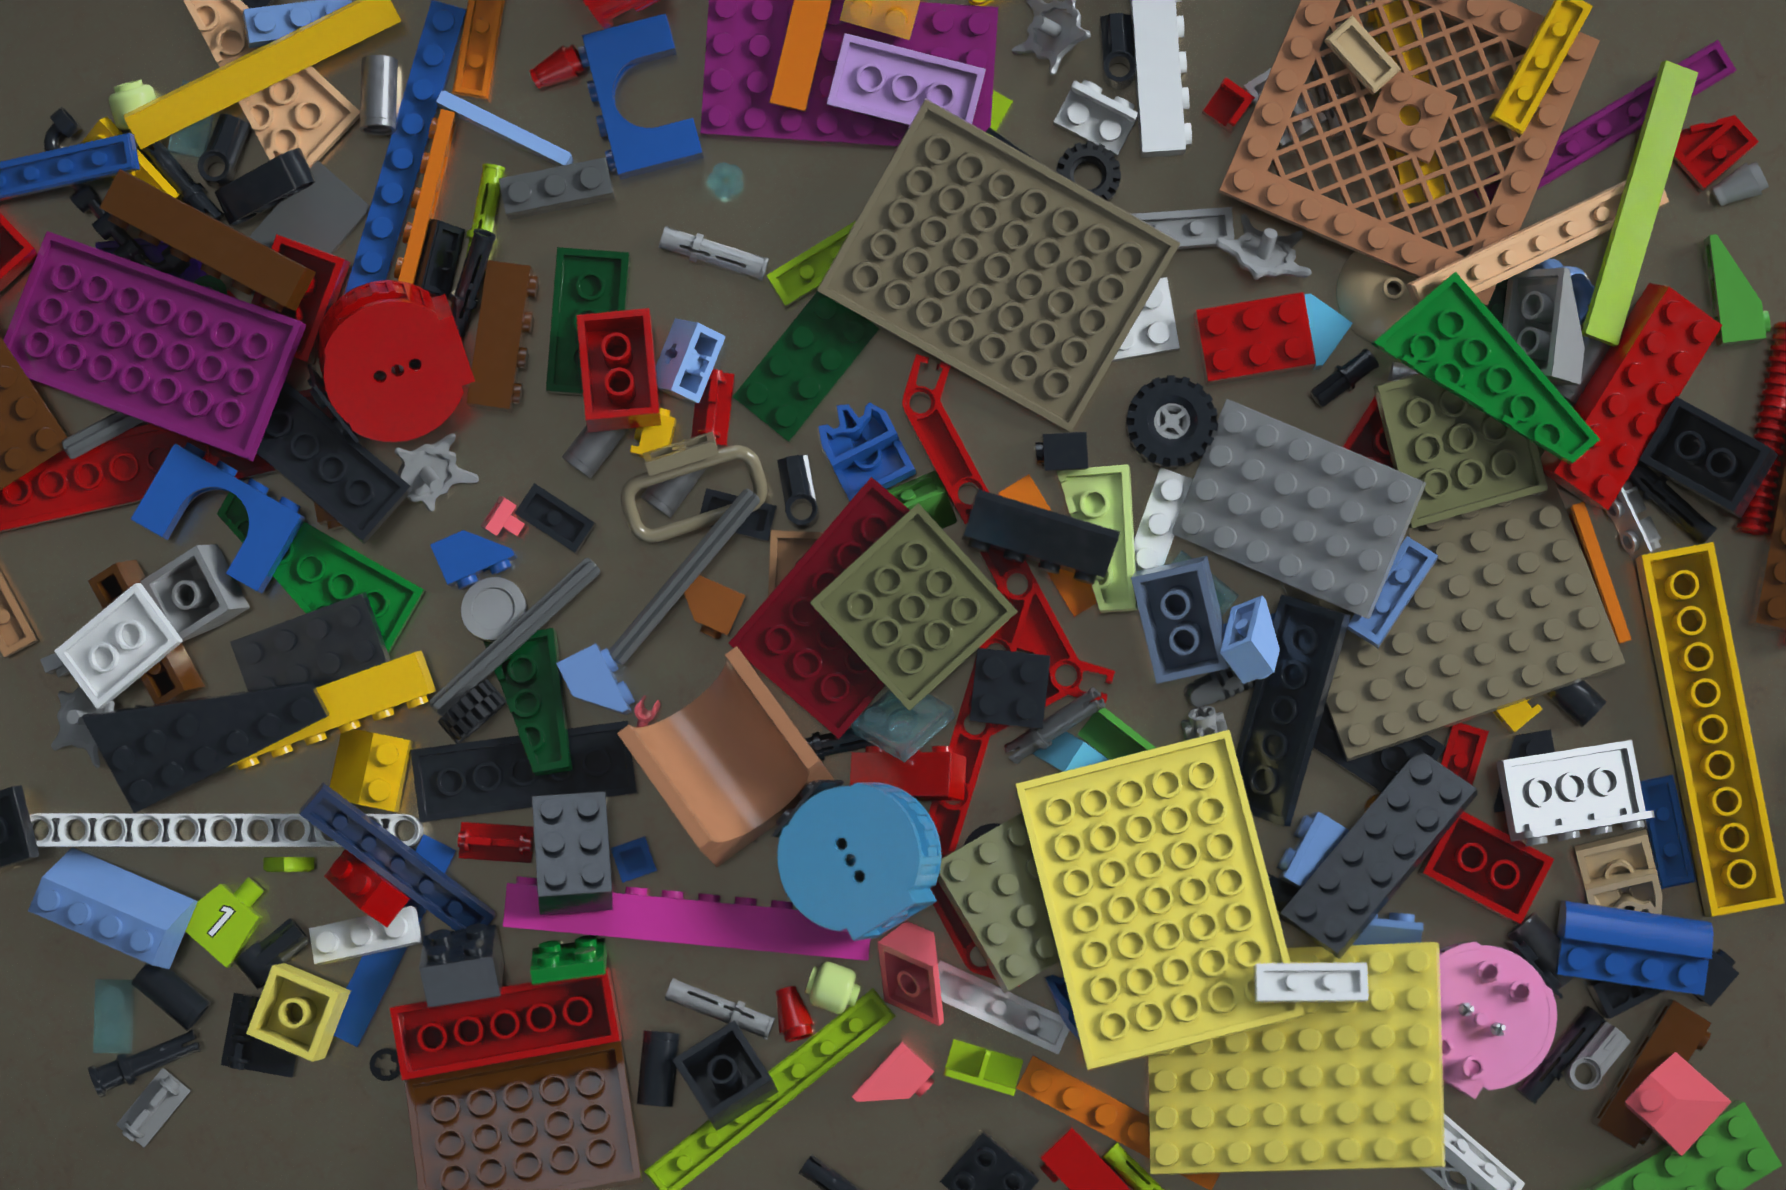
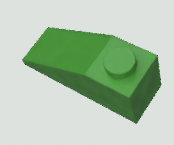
M1709 235L1704 239L1713 319L1723 325L1716 335L1717 347L1760 343L1766 339V333L1770 332L1771 329L1768 311H1763L1762 301L1718 235Z

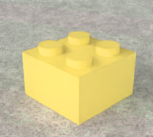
M286 963L272 965L246 1034L312 1062L325 1059L351 990Z

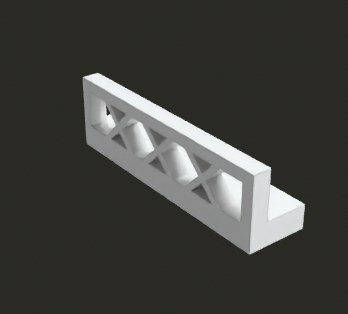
M1444 1114L1445 1167L1420 1169L1445 1190H1522L1525 1183ZM1449 1171L1460 1172L1466 1177L1467 1185L1457 1184L1450 1178Z

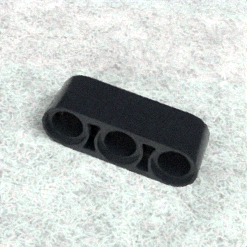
M296 148L273 158L215 191V195L229 226H234L313 185L316 181L301 148Z

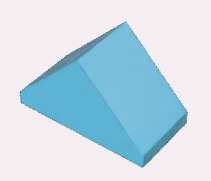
M1310 293L1304 296L1316 359L1313 370H1318L1324 365L1353 323Z
M1067 731L1052 740V745L1048 748H1040L1032 753L1059 772L1109 760Z

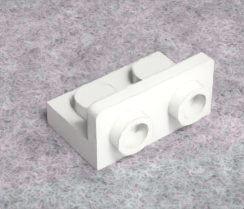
M1074 80L1053 124L1085 141H1091L1095 145H1104L1106 150H1111L1118 157L1138 118L1139 113L1133 110L1135 105L1118 96H1115L1113 100L1101 94L1103 89L1088 80H1083L1082 83Z

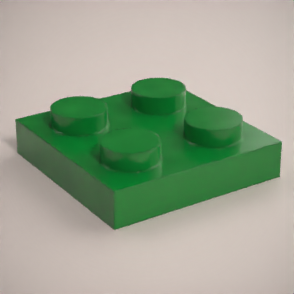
M587 935L576 938L575 942L560 944L559 941L554 940L540 943L537 948L532 949L530 967L532 985L606 974L607 948L605 938L596 939V936Z

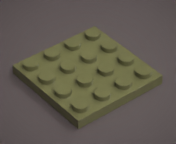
M1417 373L1373 386L1393 469L1426 482L1408 528L1419 527L1548 490L1536 444L1421 374Z
M919 503L810 602L909 711L1018 612Z
M1023 812L941 859L938 882L1004 994L1060 961Z

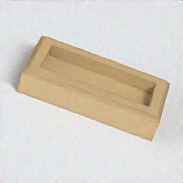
M1353 15L1324 41L1372 95L1401 70Z

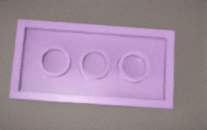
M845 33L827 105L910 126L926 98L972 124L986 69Z

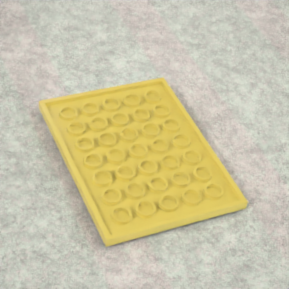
M1230 730L1015 784L1088 1071L1304 1016L1301 1002L1255 1003L1254 965L1256 963L1291 962Z
M1438 942L1351 945L1340 959L1322 946L1287 948L1291 963H1367L1368 1001L1301 1002L1304 1012L1303 1017L1148 1056L1150 1174L1445 1167L1440 954Z

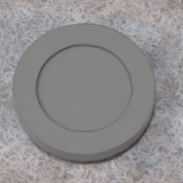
M500 577L485 578L475 583L466 592L461 604V616L464 625L473 636L485 642H494L527 612V603L521 590L513 582Z

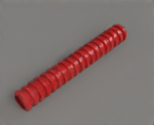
M1784 321L1775 323L1773 326L1776 330V334H1773L1771 337L1774 345L1769 347L1772 356L1767 358L1770 367L1765 369L1768 378L1763 379L1766 389L1761 390V395L1764 396V399L1759 401V406L1762 410L1757 412V417L1760 421L1755 423V429L1758 430L1757 434H1753L1754 439L1772 448L1778 456L1744 512L1741 522L1736 524V528L1740 532L1760 536L1769 533L1766 524L1771 522L1768 513L1773 511V506L1770 505V502L1775 500V495L1772 492L1777 489V484L1774 481L1779 478V473L1776 470L1781 467L1782 463L1778 460L1779 456H1783L1784 453L1781 450V445H1785L1786 442L1783 439V434H1786V322Z

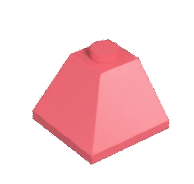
M905 921L878 941L884 1001L940 1026L944 1023L934 932Z
M901 1041L852 1094V1098L856 1102L910 1099L914 1093L921 1097L935 1082L930 1077L935 1071L906 1043Z
M1676 1052L1654 1070L1625 1101L1626 1107L1681 1157L1732 1103Z

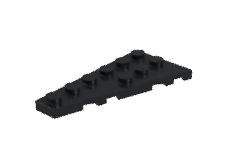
M313 682L270 687L265 690L231 693L230 695L159 703L153 706L133 709H118L113 712L84 714L82 719L133 813H136L324 719L329 715V712Z

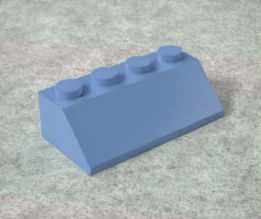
M72 847L42 877L28 911L150 965L170 969L198 901Z

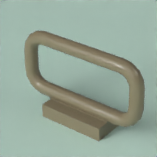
M712 431L643 453L648 472L636 475L627 481L622 488L620 501L627 526L632 535L640 541L656 543L715 525L731 504L650 529L643 525L635 503V494L639 490L735 459L742 460L746 464L753 485V492L760 498V503L753 511L759 509L765 502L768 487L761 462L756 453L748 447L741 445H732L718 449Z

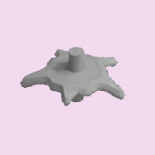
M1026 0L1034 13L1033 22L1027 28L1028 39L1024 43L1012 48V52L1014 54L1035 53L1038 59H1048L1051 63L1049 72L1051 75L1057 73L1064 55L1071 51L1076 44L1089 39L1091 33L1089 30L1081 27L1082 16L1079 10L1076 9V0H1065L1062 2L1053 0L1049 4L1043 0Z
M1243 214L1241 215L1244 235L1240 236L1237 240L1230 241L1224 238L1216 240L1217 248L1235 257L1240 267L1249 271L1255 280L1264 276L1275 278L1280 275L1306 278L1312 274L1310 268L1299 266L1294 262L1296 251L1292 247L1302 238L1303 234L1301 231L1283 237L1278 236L1277 231L1271 228L1261 232L1255 229L1247 215Z
M448 434L432 445L423 444L415 450L408 451L402 448H395L394 450L395 454L402 460L398 476L413 489L408 494L409 500L413 502L422 501L428 511H434L436 498L447 493L453 484L477 483L479 481L477 474L460 469L456 465V454L449 451L451 444L456 438V434Z
M78 687L73 693L59 691L58 698L61 708L57 713L60 730L51 744L52 749L56 751L68 745L83 748L89 754L93 765L99 768L98 746L84 723L82 716L90 713L113 712L115 703L111 701L104 708L96 709L81 687Z

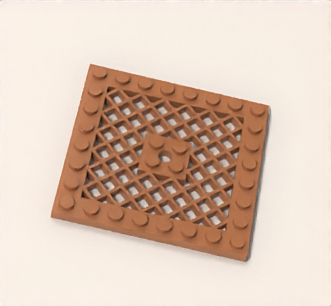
M1300 0L1218 192L1418 279L1465 257L1458 254L1457 252L1471 247L1469 252L1471 254L1520 231L1600 40L1582 32L1578 33L1523 135L1519 134L1518 136L1516 132L1506 127L1511 142L1495 148L1488 130L1501 124L1496 121L1485 124L1478 106L1495 100L1497 105L1505 89L1499 90L1493 73L1509 67L1513 76L1517 68L1516 64L1520 63L1524 56L1522 54L1514 58L1508 43L1526 51L1545 16L1508 0H1410L1428 8L1413 14L1408 0H1400L1406 18L1390 24L1383 6L1398 0H1372V4L1356 9L1353 0H1344L1349 13L1336 18L1333 17L1341 0ZM1376 9L1383 27L1368 33L1373 38L1386 33L1392 51L1387 52V54L1391 58H1396L1401 72L1399 71L1379 89V95L1370 112L1364 97L1371 94L1367 88L1361 90L1357 77L1344 63V70L1328 75L1321 58L1334 52L1330 48L1322 51L1319 50L1328 29L1330 34H1332L1337 29L1335 25L1345 22L1352 15L1363 26L1359 16ZM1433 15L1439 32L1423 38L1416 21ZM1442 15L1461 24L1447 29ZM1409 24L1416 41L1399 48L1393 30ZM1466 29L1473 47L1456 52L1450 35ZM1475 29L1495 38L1480 43ZM1442 38L1449 56L1433 62L1426 44ZM1499 43L1506 61L1490 67L1483 49ZM1419 47L1426 65L1409 71L1402 53ZM1476 53L1482 71L1466 76L1459 59ZM1315 62L1321 79L1305 84ZM1452 62L1459 80L1442 86L1436 68ZM1428 71L1433 85L1414 78V76ZM1348 76L1354 93L1337 99L1331 82ZM1485 76L1492 94L1476 100L1469 82ZM1324 85L1330 103L1314 109L1307 91ZM1462 86L1468 104L1453 109L1458 96L1447 91ZM1299 96H1301L1307 112L1290 118ZM1357 99L1364 117L1347 123L1340 105ZM1411 106L1419 112L1420 118L1416 125L1408 126L1402 123L1399 114L1403 107ZM1334 109L1340 126L1323 132L1317 114ZM1471 109L1478 127L1461 133L1455 115ZM1310 118L1316 136L1300 142L1293 124ZM1448 121L1454 137L1439 142ZM1366 123L1361 136L1371 140V142L1357 147L1350 129ZM1287 129L1293 145L1276 151L1284 131ZM1343 132L1350 150L1333 156L1326 138ZM1481 133L1488 151L1471 157L1464 139ZM1319 142L1326 159L1309 166L1302 148ZM1457 142L1464 160L1447 166L1441 148ZM1377 147L1383 165L1366 170L1360 153ZM1385 147L1403 153L1406 156L1390 161ZM1513 148L1504 169L1498 153ZM1296 151L1302 169L1285 175L1278 157ZM1433 153H1435L1441 169L1424 176L1418 160L1429 164ZM1353 156L1360 174L1343 180L1336 162ZM1491 157L1497 175L1481 181L1474 163ZM1410 161L1417 179L1400 185L1393 167ZM1271 162L1275 167L1277 175L1268 172ZM1329 165L1336 183L1319 189L1312 171ZM1467 166L1474 184L1457 190L1450 172ZM1386 170L1393 188L1376 195L1369 177ZM1305 175L1311 190L1290 180ZM1443 175L1450 193L1433 199L1426 181ZM1362 180L1369 198L1352 204L1345 186ZM1499 181L1493 198L1489 202L1484 186ZM1420 184L1426 203L1410 209L1403 191ZM1338 189L1344 204L1328 198L1324 194ZM1476 190L1483 208L1467 214L1460 196ZM1396 194L1402 212L1386 218L1379 200ZM1453 199L1460 217L1443 223L1436 205ZM1372 203L1377 218L1356 209ZM1429 208L1436 227L1419 233L1412 215ZM1485 214L1479 231L1475 235L1470 220ZM1405 218L1411 233L1390 223ZM1462 223L1469 241L1453 247L1446 229ZM1439 233L1444 247L1423 238ZM1497 284L1475 294L1486 307Z

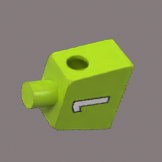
M249 877L235 892L226 884H219L197 902L185 932L226 968H232L235 964L234 961L241 955L262 921L263 917L251 906L264 893L263 888Z

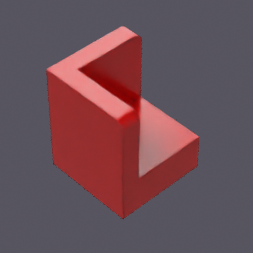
M1225 77L1202 113L1226 131L1232 133L1252 106L1255 97Z

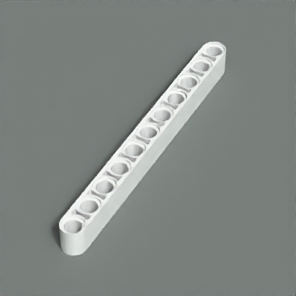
M37 813L30 815L32 827L37 821L43 820L49 828L46 838L40 841L36 839L38 847H342L335 841H329L321 830L299 814ZM366 814L398 839L396 830L399 823L405 820L412 822L415 827L414 836L408 841H402L409 847L418 844L423 836V824L415 816L407 814ZM75 820H80L85 826V834L80 840L75 841L69 835V826ZM112 820L118 821L122 827L120 837L114 841L108 839L105 833L106 825ZM148 820L156 822L159 829L158 835L151 841L146 840L141 831L142 826ZM185 820L191 821L195 826L194 836L187 841L181 839L178 834V827ZM222 820L229 822L232 828L230 837L224 841L217 839L214 832L216 824ZM258 820H263L269 830L266 838L261 841L255 840L251 835V827ZM295 820L301 821L305 827V834L298 841L290 839L287 833L289 824Z

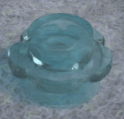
M719 163L708 176L709 187L715 190L717 196L729 198L732 194L736 195L742 190L744 183L741 178L743 173L734 164ZM728 177L730 179L729 183H723V178Z

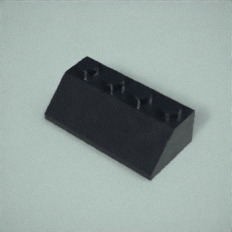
M978 489L972 502L962 539L969 541L968 547L971 549L989 553L990 548L1004 552L1003 558L1024 563L1026 558L1039 562L1038 568L1054 574H1059L1060 569L1074 573L1073 579L1094 585L1095 579L1102 581L1106 576L1120 532Z

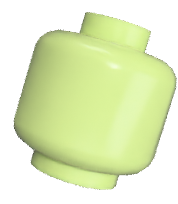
M140 79L113 87L115 93L109 96L108 102L117 128L122 130L129 129L123 115L157 99L152 86L143 84Z
M825 961L820 967H813L804 993L809 994V1001L813 1006L840 1014L845 1010L847 1004L854 1007L861 986L855 984L856 973L854 970Z

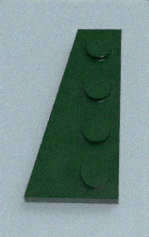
M554 628L538 630L494 670L505 695L510 713L517 726V731L530 765L536 776L572 770L562 676L556 664L560 662L557 633ZM483 641L485 648H487L492 643Z

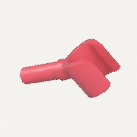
M646 695L640 699L634 708L635 716L638 718L637 727L648 726V722L656 716L661 708L659 700L656 701L652 711L644 707Z

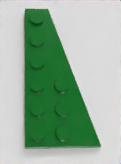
M229 492L217 515L243 543L249 529L248 513L242 501L235 494ZM306 522L302 524L273 574V577L306 614L366 592L388 654L425 592L421 587Z

